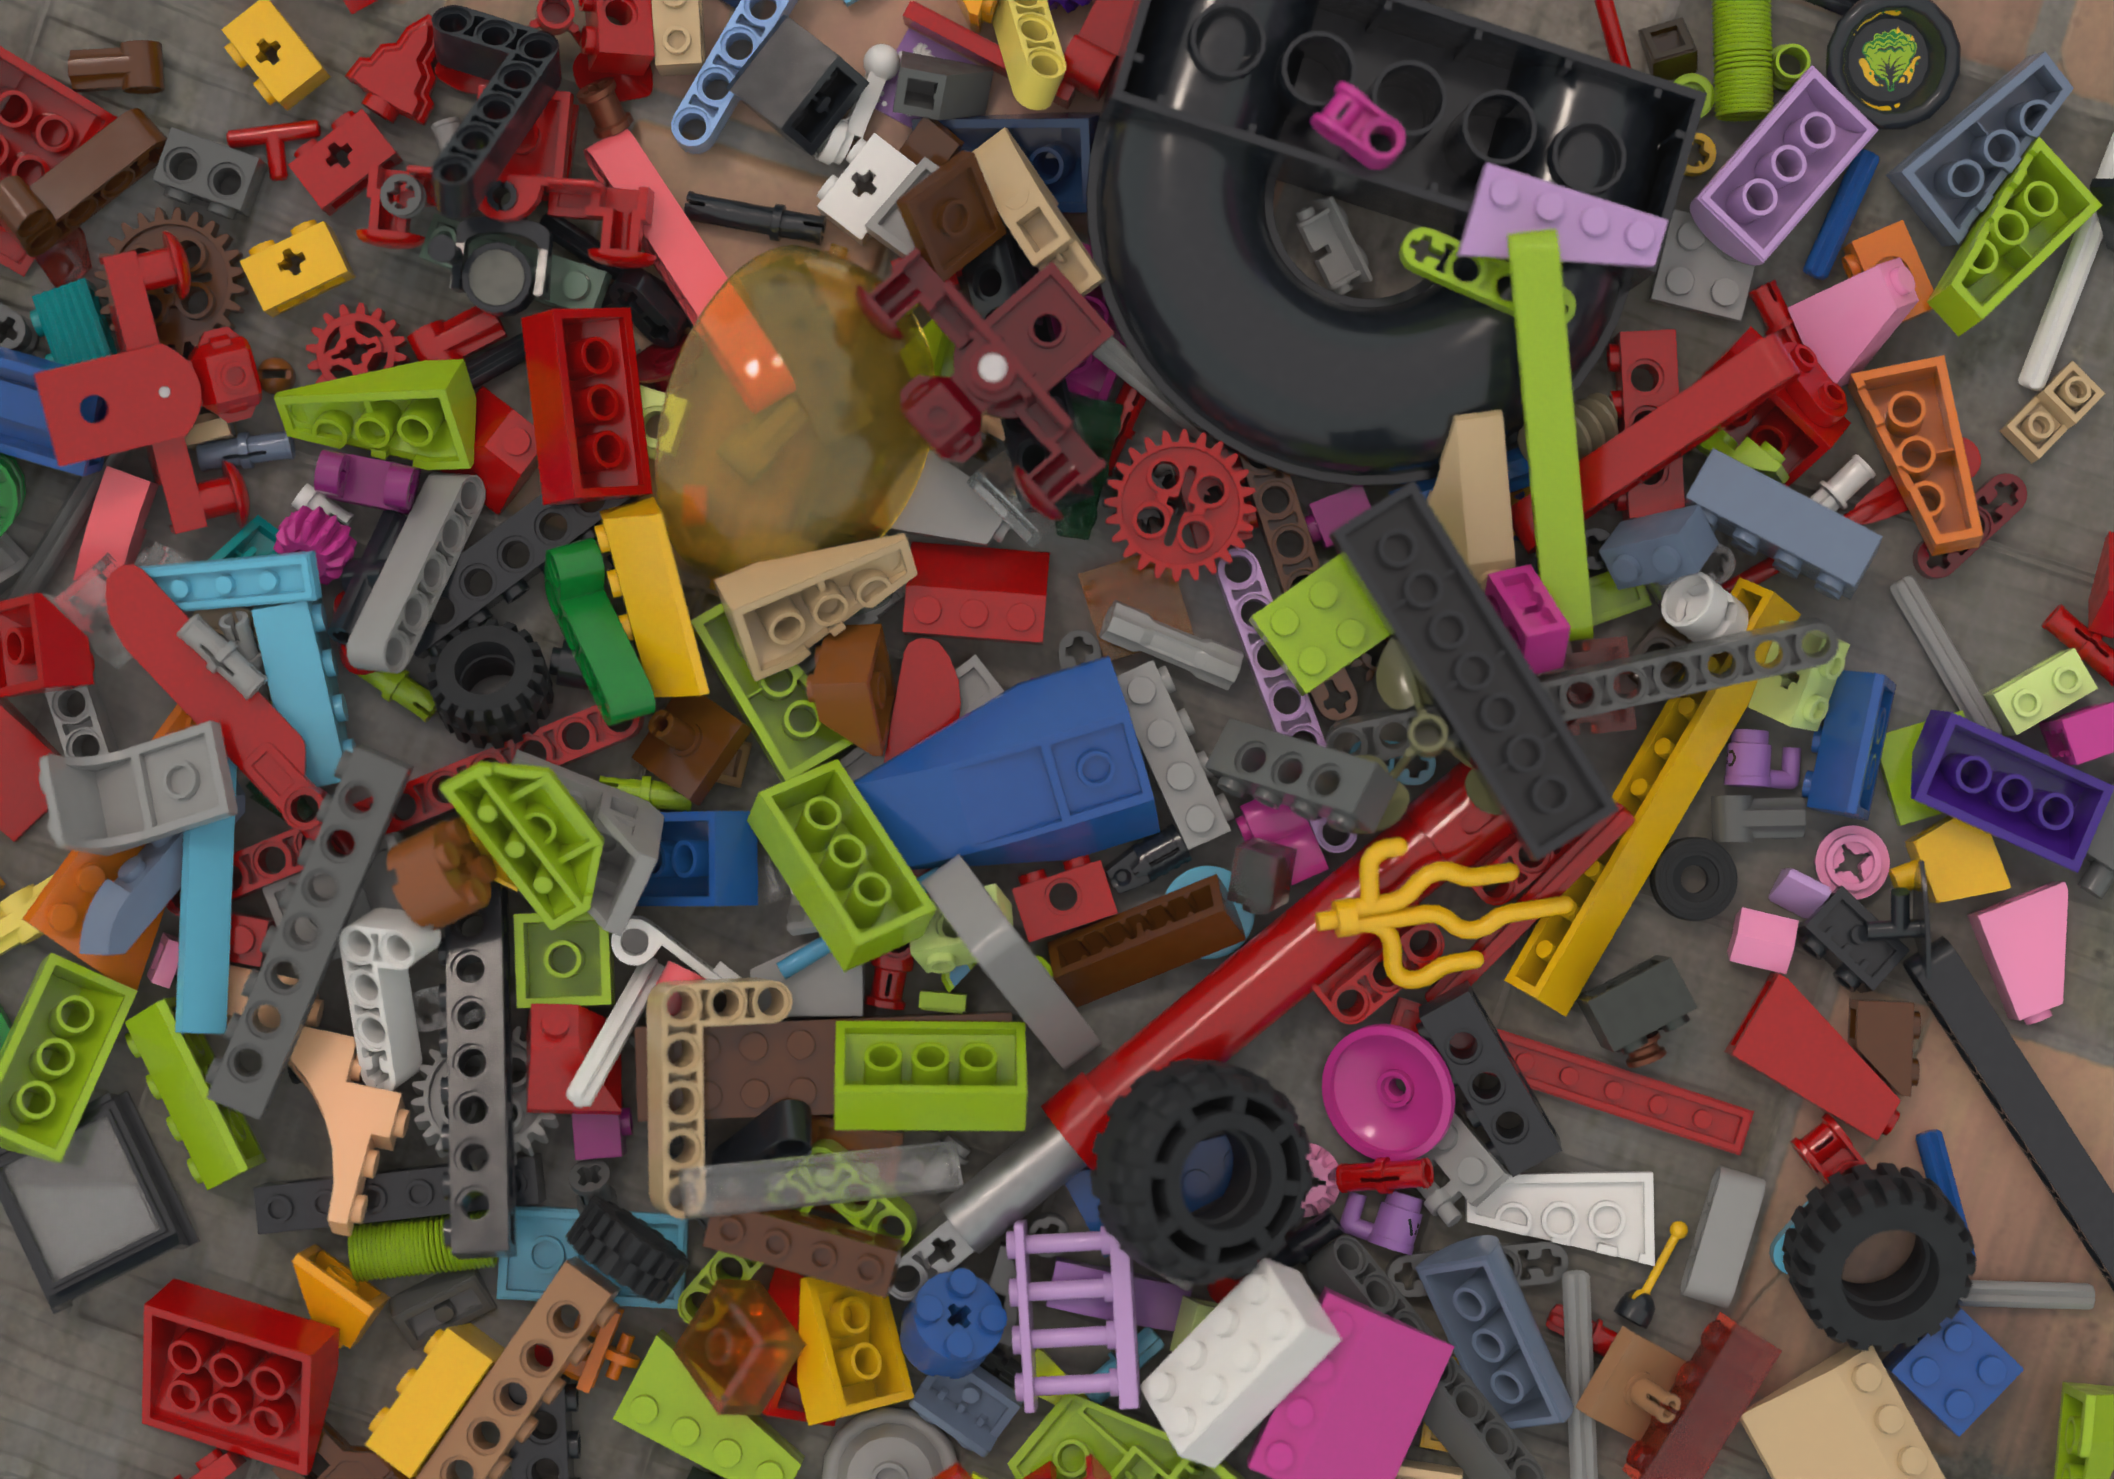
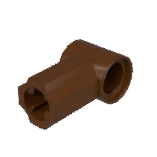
M133 40L122 42L120 47L70 50L68 76L71 81L72 90L75 92L123 90V92L129 94H156L165 91L162 43L152 40Z

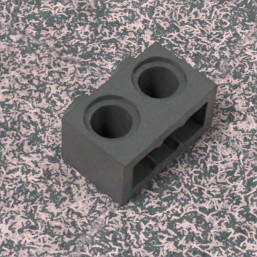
M171 127L152 180L165 188L164 196L175 201L190 205L192 198L209 203L207 211L218 216L234 220L235 214L238 213L250 218L268 165L256 156ZM190 158L196 159L197 170L194 176L187 180H179L177 171L181 162ZM230 174H239L241 177L239 190L232 195H223L221 184L224 178Z

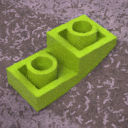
M1722 429L1696 447L1707 457L1714 448L1783 485L1790 478L1781 465L1786 460L1785 457L1766 441L1759 446L1747 436L1738 446V443Z

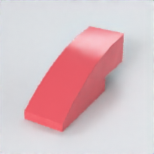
M106 466L82 541L73 578L70 601L108 614L105 600L106 579L118 567L135 564L147 531L143 527L157 492L158 484Z

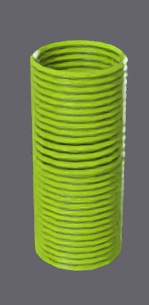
M1711 0L1713 2L1711 4V10L1713 11L1711 13L1713 16L1711 18L1713 20L1712 38L1714 39L1712 41V47L1714 48L1712 50L1714 57L1712 61L1715 63L1713 65L1715 69L1713 71L1715 74L1713 76V84L1715 85L1713 87L1715 90L1713 92L1715 94L1714 112L1716 113L1714 116L1722 121H1754L1764 119L1774 108L1773 105L1775 104L1773 102L1774 84L1772 83L1774 81V75L1772 74L1774 66L1771 64L1773 62L1771 58L1773 56L1771 53L1773 50L1771 46L1773 44L1771 41L1773 39L1771 37L1773 35L1771 32L1773 30L1771 28L1772 10L1770 9L1772 1Z
M488 1210L468 1212V1216L473 1220L480 1219L487 1214ZM451 1214L354 1224L351 1237L348 1236L349 1263L352 1276L356 1282L360 1280L362 1282L365 1280L373 1281L374 1279L382 1280L383 1278L391 1279L393 1277L401 1278L402 1276L410 1277L411 1275L419 1276L420 1274L430 1275L437 1272L447 1273L448 1271L457 1272L458 1270L461 1272L467 1269L470 1271L471 1269L475 1270L481 1267L489 1269L497 1265L498 1257L460 1260L451 1254V1248L446 1250L443 1239L444 1219H451Z

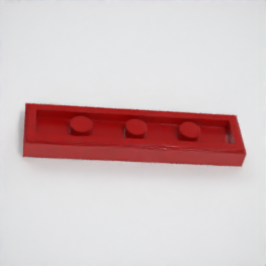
M914 0L909 2L903 14L906 26L983 66L994 68L996 73L1008 78L998 44ZM1062 79L1053 102L1068 110L1075 97V87L1073 84Z

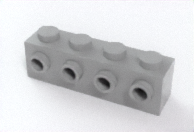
M1151 660L1118 675L1117 679L1131 716L1139 747L1187 850L1231 831L1227 822L1235 817L1224 793L1215 796L1208 779L1214 777V775L1205 768L1208 761L1205 751L1195 753L1189 736L1196 732L1185 708L1176 711L1169 694L1175 692L1176 688L1166 666L1164 665L1157 669L1154 661Z

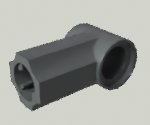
M1753 795L1711 796L1712 841L1716 843L1754 842V838L1796 839V837H1804L1806 809L1803 798L1753 799Z

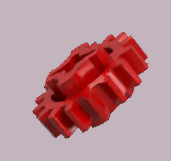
M364 303L358 304L356 313H352L345 304L339 305L340 317L336 319L327 312L323 314L324 321L327 324L326 328L323 330L312 327L311 332L319 338L318 343L306 345V351L317 356V360L307 365L308 370L322 372V375L315 383L338 379L333 373L334 371L348 370L352 372V376L375 371L381 359L387 358L383 369L410 362L408 356L399 353V348L408 344L407 338L404 336L394 337L393 335L400 327L399 323L393 319L383 324L386 312L377 308L370 316L368 306ZM359 324L375 327L383 336L368 338L364 336ZM340 332L341 337L335 348L329 350L333 338ZM356 344L368 350V352L361 355L362 363L360 364L348 358V356L355 353L354 345Z

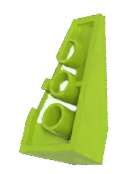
M464 359L418 361L279 391L274 396L288 437L338 449L343 448L345 445L371 450V457L386 460L388 455L412 460V467L425 470L471 469L474 464L477 398Z
M2063 1382L2054 1479H2110L2114 1470V1386Z

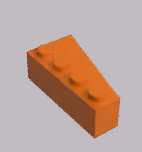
M1942 355L1851 373L1847 388L1931 556L1979 547L1983 538V531L1945 356Z

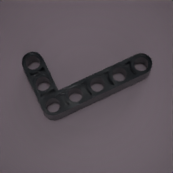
M448 5L438 9L432 17L436 59L445 67L490 80L432 166L436 208L440 214L448 218L458 219L465 218L477 210L559 88L562 75L559 43L554 35L464 6Z

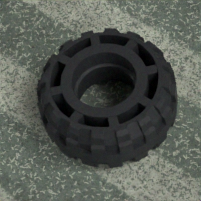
M1188 1058L1171 1061L1169 1066L1163 1067L1162 1070L1151 1069L1134 1080L1135 1082L1130 1085L1132 1091L1126 1097L1119 1095L1107 1111L1106 1115L1110 1117V1120L1103 1134L1097 1132L1092 1153L1097 1155L1096 1169L1090 1170L1092 1195L1100 1200V1204L1097 1207L1100 1213L1098 1216L1106 1232L1120 1244L1119 1248L1133 1260L1170 1278L1195 1284H1215L1218 1279L1228 1278L1235 1280L1251 1273L1252 1270L1258 1268L1259 1260L1264 1257L1271 1259L1287 1244L1283 1237L1290 1227L1296 1228L1299 1226L1306 1209L1301 1208V1203L1305 1190L1311 1191L1313 1170L1312 1167L1306 1165V1155L1312 1151L1305 1127L1297 1124L1298 1115L1295 1113L1296 1108L1284 1093L1276 1090L1269 1084V1080L1245 1068L1216 1060ZM1222 1130L1227 1136L1233 1152V1172L1230 1183L1223 1196L1212 1207L1199 1214L1191 1215L1185 1205L1181 1188L1185 1162L1193 1148L1202 1139Z

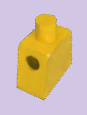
M1949 815L1907 839L1905 846L1911 861L1889 869V876L1894 888L1903 887L1912 891L1914 890L1917 864L1919 860H1924L1929 903H1941L2012 888L1992 835Z

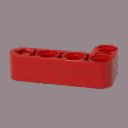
M1096 0L1079 34H1075L1064 52L1066 71L1062 79L1073 84L1076 91L1096 101L1101 99L1110 82L1134 0Z

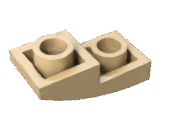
M2072 360L2046 384L2042 391L2034 395L2003 426L2000 432L2032 464L2039 460L2070 427L2077 424L2105 393Z

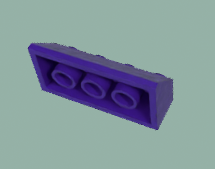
M1930 710L1912 752L1911 799L2073 872H2079L2113 793L2114 786L1953 712Z

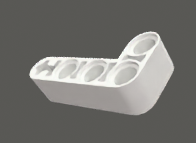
M374 908L345 927L339 935V946L358 1062L361 1066V1076L366 1086L393 1091L418 1073L419 1067L422 1065V1054L408 967L436 949L441 941L440 930L432 931V925L424 928L420 927L412 921L404 910Z

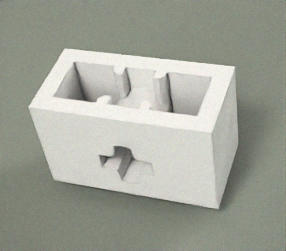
M876 133L868 141L861 138L852 147L845 159L850 163L839 178L834 174L830 176L817 194V197L821 200L817 205L819 213L826 216V219L863 247L872 237L867 233L865 224L917 166ZM870 178H873L872 184L875 193L871 195L864 192L858 197L855 182L860 180L866 183Z

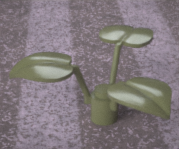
M1391 638L1383 650L1376 674L1377 688L1382 700L1393 710H1406L1415 705L1418 717L1413 720L1409 727L1408 742L1410 747L1406 749L1405 754L1390 772L1386 764L1376 756H1356L1378 763L1394 779L1403 772L1415 755L1423 758H1432L1439 755L1443 750L1449 751L1464 765L1473 768L1463 751L1455 745L1454 741L1447 739L1448 732L1444 721L1436 715L1428 714L1425 710L1424 704H1434ZM1472 769L1465 781L1468 797L1480 810L1488 814L1502 815L1477 773ZM1397 781L1399 784L1375 832L1394 825L1407 810L1410 801L1409 792L1399 781ZM1327 821V823L1329 824L1330 827H1332V828H1334V829H1337V830H1340V829L1334 827L1333 825H1331V824ZM1355 828L1352 834H1367L1370 832Z

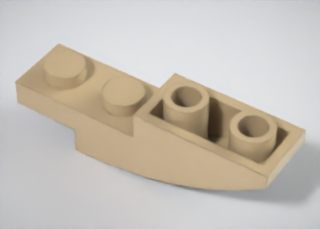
M1006 127L972 151L976 156L999 214L1034 267H1038L1041 271L1052 261L1083 297L1107 280L1058 209L1057 205L1059 203Z

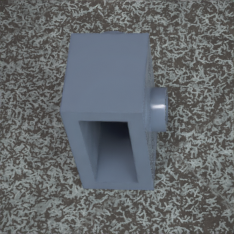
M1700 504L1621 521L1599 552L1618 590L1654 582H1657L1659 585H1665L1682 576L1696 574L1701 570L1719 542Z

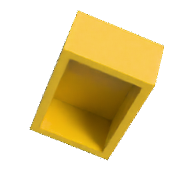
M472 1323L447 1327L445 1331L442 1329L437 1330L423 1349V1352L428 1356L418 1370L414 1367L411 1368L397 1385L396 1391L400 1395L390 1409L387 1406L383 1407L372 1420L368 1429L373 1434L365 1445L408 1478L418 1476L505 1348Z

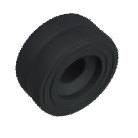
M1701 837L1681 838L1667 844L1650 872V888L1658 905L1671 916L1688 921L1711 919L1723 912L1734 898L1738 883L1737 869L1730 854L1718 843ZM1691 865L1699 866L1706 874L1705 886L1696 893L1688 892L1681 884L1683 870Z

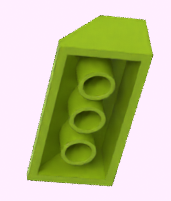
M52 952L42 960L0 1050L1 1148L56 1163L62 1161L136 997L137 990Z
M177 996L165 998L125 1021L129 1032L125 1033V1039L132 1054L136 1058L142 1057L150 1073L145 1078L152 1095L157 1100L163 1099L170 1116L166 1117V1122L171 1134L177 1142H184L191 1156L187 1159L191 1175L198 1184L204 1183L206 1189L209 1190L267 1162L244 1113L206 1098L212 1085L206 1083L205 1078L216 1056L205 1034L175 1033Z
M836 1021L835 1130L1025 1131L1027 1106L1025 1022Z

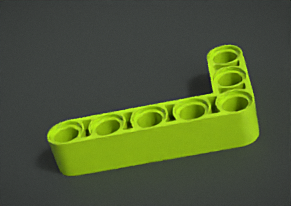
M821 1139L814 1142L811 1155L785 1174L762 1200L809 1213L817 1202L823 1198L855 1227L904 1240V1246L917 1228L918 1219L913 1208L840 1143L832 1139ZM817 1153L828 1155L833 1161L834 1172L829 1174L818 1172L813 1166L812 1156ZM853 1184L863 1186L869 1193V1203L859 1205L852 1202L848 1197V1186ZM794 1188L799 1191L804 1200L803 1207L791 1208L786 1205L782 1198V1190ZM890 1215L900 1218L904 1223L905 1233L898 1236L889 1234L883 1227V1218ZM718 1251L680 1295L677 1305L680 1317L685 1323L694 1327L709 1325L764 1263ZM731 1257L738 1260L742 1265L743 1275L738 1277L728 1275L723 1270L722 1259ZM704 1292L712 1300V1310L703 1311L698 1309L693 1304L692 1293Z

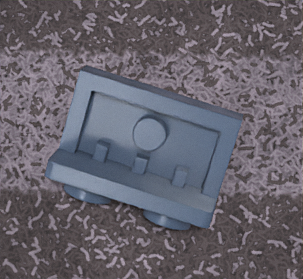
M981 1366L969 1375L959 1379H949L950 1377L939 1375L934 1377L926 1375L914 1394L915 1398L910 1400L909 1406L917 1411L923 1420L937 1425L954 1437L962 1447L974 1451L985 1458L991 1451L997 1438L1023 1404V1402L1016 1401L1015 1390Z

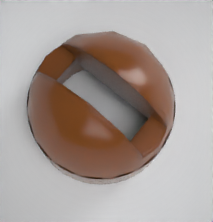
M268 358L257 369L262 389L271 395H275L279 391L292 389L295 384V370L289 362L282 358ZM285 371L286 378L264 379V372Z

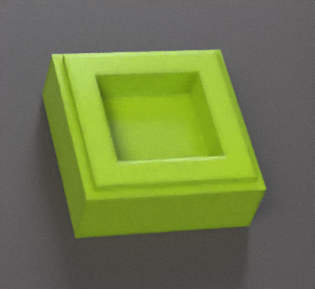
M921 989L918 1008L926 1011L963 1014L966 1011L968 993H948L947 991Z

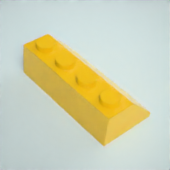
M650 497L599 511L602 524L594 526L601 554L611 553L615 568L606 571L613 598L622 596L626 609V614L618 615V618L629 641L635 642L638 660L650 682L654 698L708 694L709 689L663 515L655 498Z

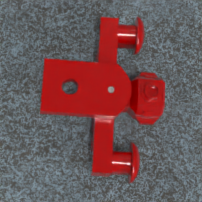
M163 231L164 248L136 254L135 250H130L99 258L100 265L105 267L114 305L108 307L120 353L33 373L57 466L61 467L145 446L154 481L163 487L172 525H169L172 533L176 535L207 527L206 520L234 514L238 526L243 528L250 516V497L242 474L234 464L223 460V476L196 482L184 436L193 427L201 406L216 414L227 423L252 417L256 406L262 400V387L253 352L248 340L238 335L228 326L204 331L198 344L195 345L187 359L172 348L159 342L146 291L174 285L179 299L183 300L187 297L191 286L190 265L182 244L172 233ZM89 395L102 397L107 405L106 415L102 420L95 423L87 422L80 414V404Z

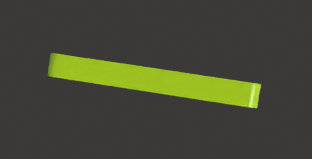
M1557 229L1507 234L1538 576L1571 626L1568 641L1593 639L1591 596Z

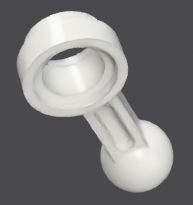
M877 44L866 52L863 61L866 71L864 78L870 83L853 103L848 116L839 121L815 152L816 160L830 165L832 162L840 165L846 157L853 139L863 138L886 81L895 77L899 71L900 57L893 47L887 44Z

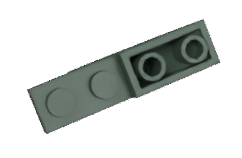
M434 213L419 257L452 270L450 264L435 262L430 257L428 245L432 238L437 235H447L456 243L457 227L460 221ZM499 234L478 237L472 240L469 245L468 258L474 250L488 243L501 242L512 245L529 257L537 269L539 249L524 245L517 240ZM552 254L550 300H540L537 297L534 300L559 309L601 308L612 275L606 271Z

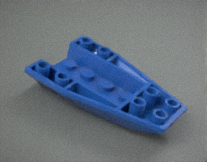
M1109 655L1018 683L853 781L910 870L940 868L958 854H960L968 866L1071 860L1160 832L1151 785L1131 716Z

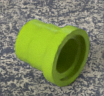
M1784 44L1775 47L1771 51L1773 54L1771 57L1773 62L1771 64L1774 66L1772 68L1774 71L1772 73L1774 75L1772 83L1775 90L1788 92L1810 67V55L1799 44ZM1784 54L1794 56L1799 61L1800 73L1797 75L1785 73L1779 64L1780 56Z

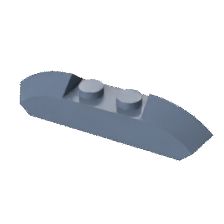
M237 779L236 804L239 814L235 815V824L245 813V793ZM183 832L147 843L137 856L128 859L120 867L118 878L114 882L108 878L105 880L87 911L81 932L79 954L116 955L125 954L181 888Z

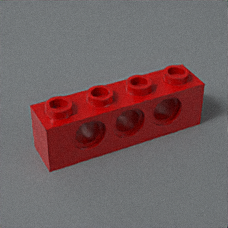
M1676 329L1619 332L1613 337L1614 344L1607 345L1608 372H1615L1616 390L1609 392V398L1613 402L1618 414L1619 434L1633 425L1636 415H1648L1679 394ZM1643 368L1650 372L1653 377V387L1650 391L1642 392L1633 386L1631 374L1634 369ZM1682 457L1659 471L1655 484L1646 485L1641 483L1614 501L1615 511H1622L1623 521L1685 507Z

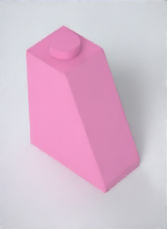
M1901 257L1874 266L1788 307V311L1803 345L1809 347L1815 353L1818 363L1831 380L1842 387L1849 383L1851 373L1864 370L1919 299L1914 290L1915 281L1913 275L1904 266Z
M2052 881L1967 915L2008 1019L2018 1021L2024 1019L2025 1025L2034 1024L2051 1017L2050 1009L2063 1004L2068 888L2063 881Z

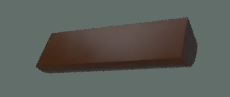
M1215 874L1047 942L1054 980L1078 1008L1246 940L1235 905L1223 882Z

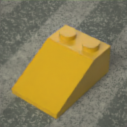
M813 1277L801 1279L797 1383L808 1426L915 1398L888 1295L884 1298Z

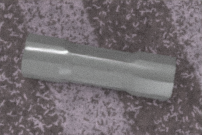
M1116 599L1104 617L1099 637L1105 641L1132 652L1142 651L1190 671L1198 679L1225 690H1229L1230 686L1235 682L1244 657V653L1238 649L1211 638L1201 639L1157 621L1147 612Z

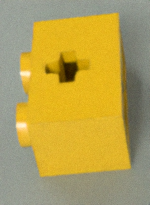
M258 0L221 29L230 40V43L224 46L225 50L241 69L249 64L259 77V79L253 82V85L270 106L278 101L288 111L331 77L270 0ZM271 48L277 52V56L280 59L275 65L269 61L265 53Z
M314 219L303 222L290 230L291 237L276 244L274 240L257 244L248 251L250 256L240 261L263 311L271 317H275L356 278L333 228L325 221L318 224ZM294 256H298L303 260L300 264L301 272L297 275L288 270L293 266L291 258Z

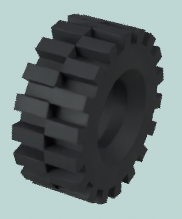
M599 1196L591 1198L565 1236L567 1242L573 1245L572 1248L577 1253L584 1255V1259L590 1264L597 1266L603 1274L611 1276L621 1286L630 1288L633 1293L639 1296L643 1295L647 1300L656 1301L659 1304L665 1301L690 1265V1260L686 1258V1255L677 1249L673 1242L665 1239L663 1234L649 1227L648 1223L642 1219L634 1217L626 1209H621L615 1203L607 1202Z

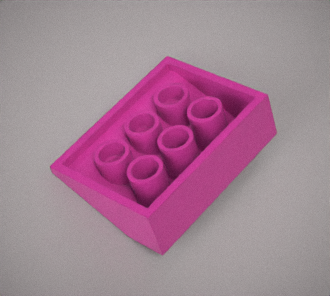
M1324 1286L1318 1302L1342 1340L1265 1417L1248 1454V1468L1272 1479H1395L1455 1346Z

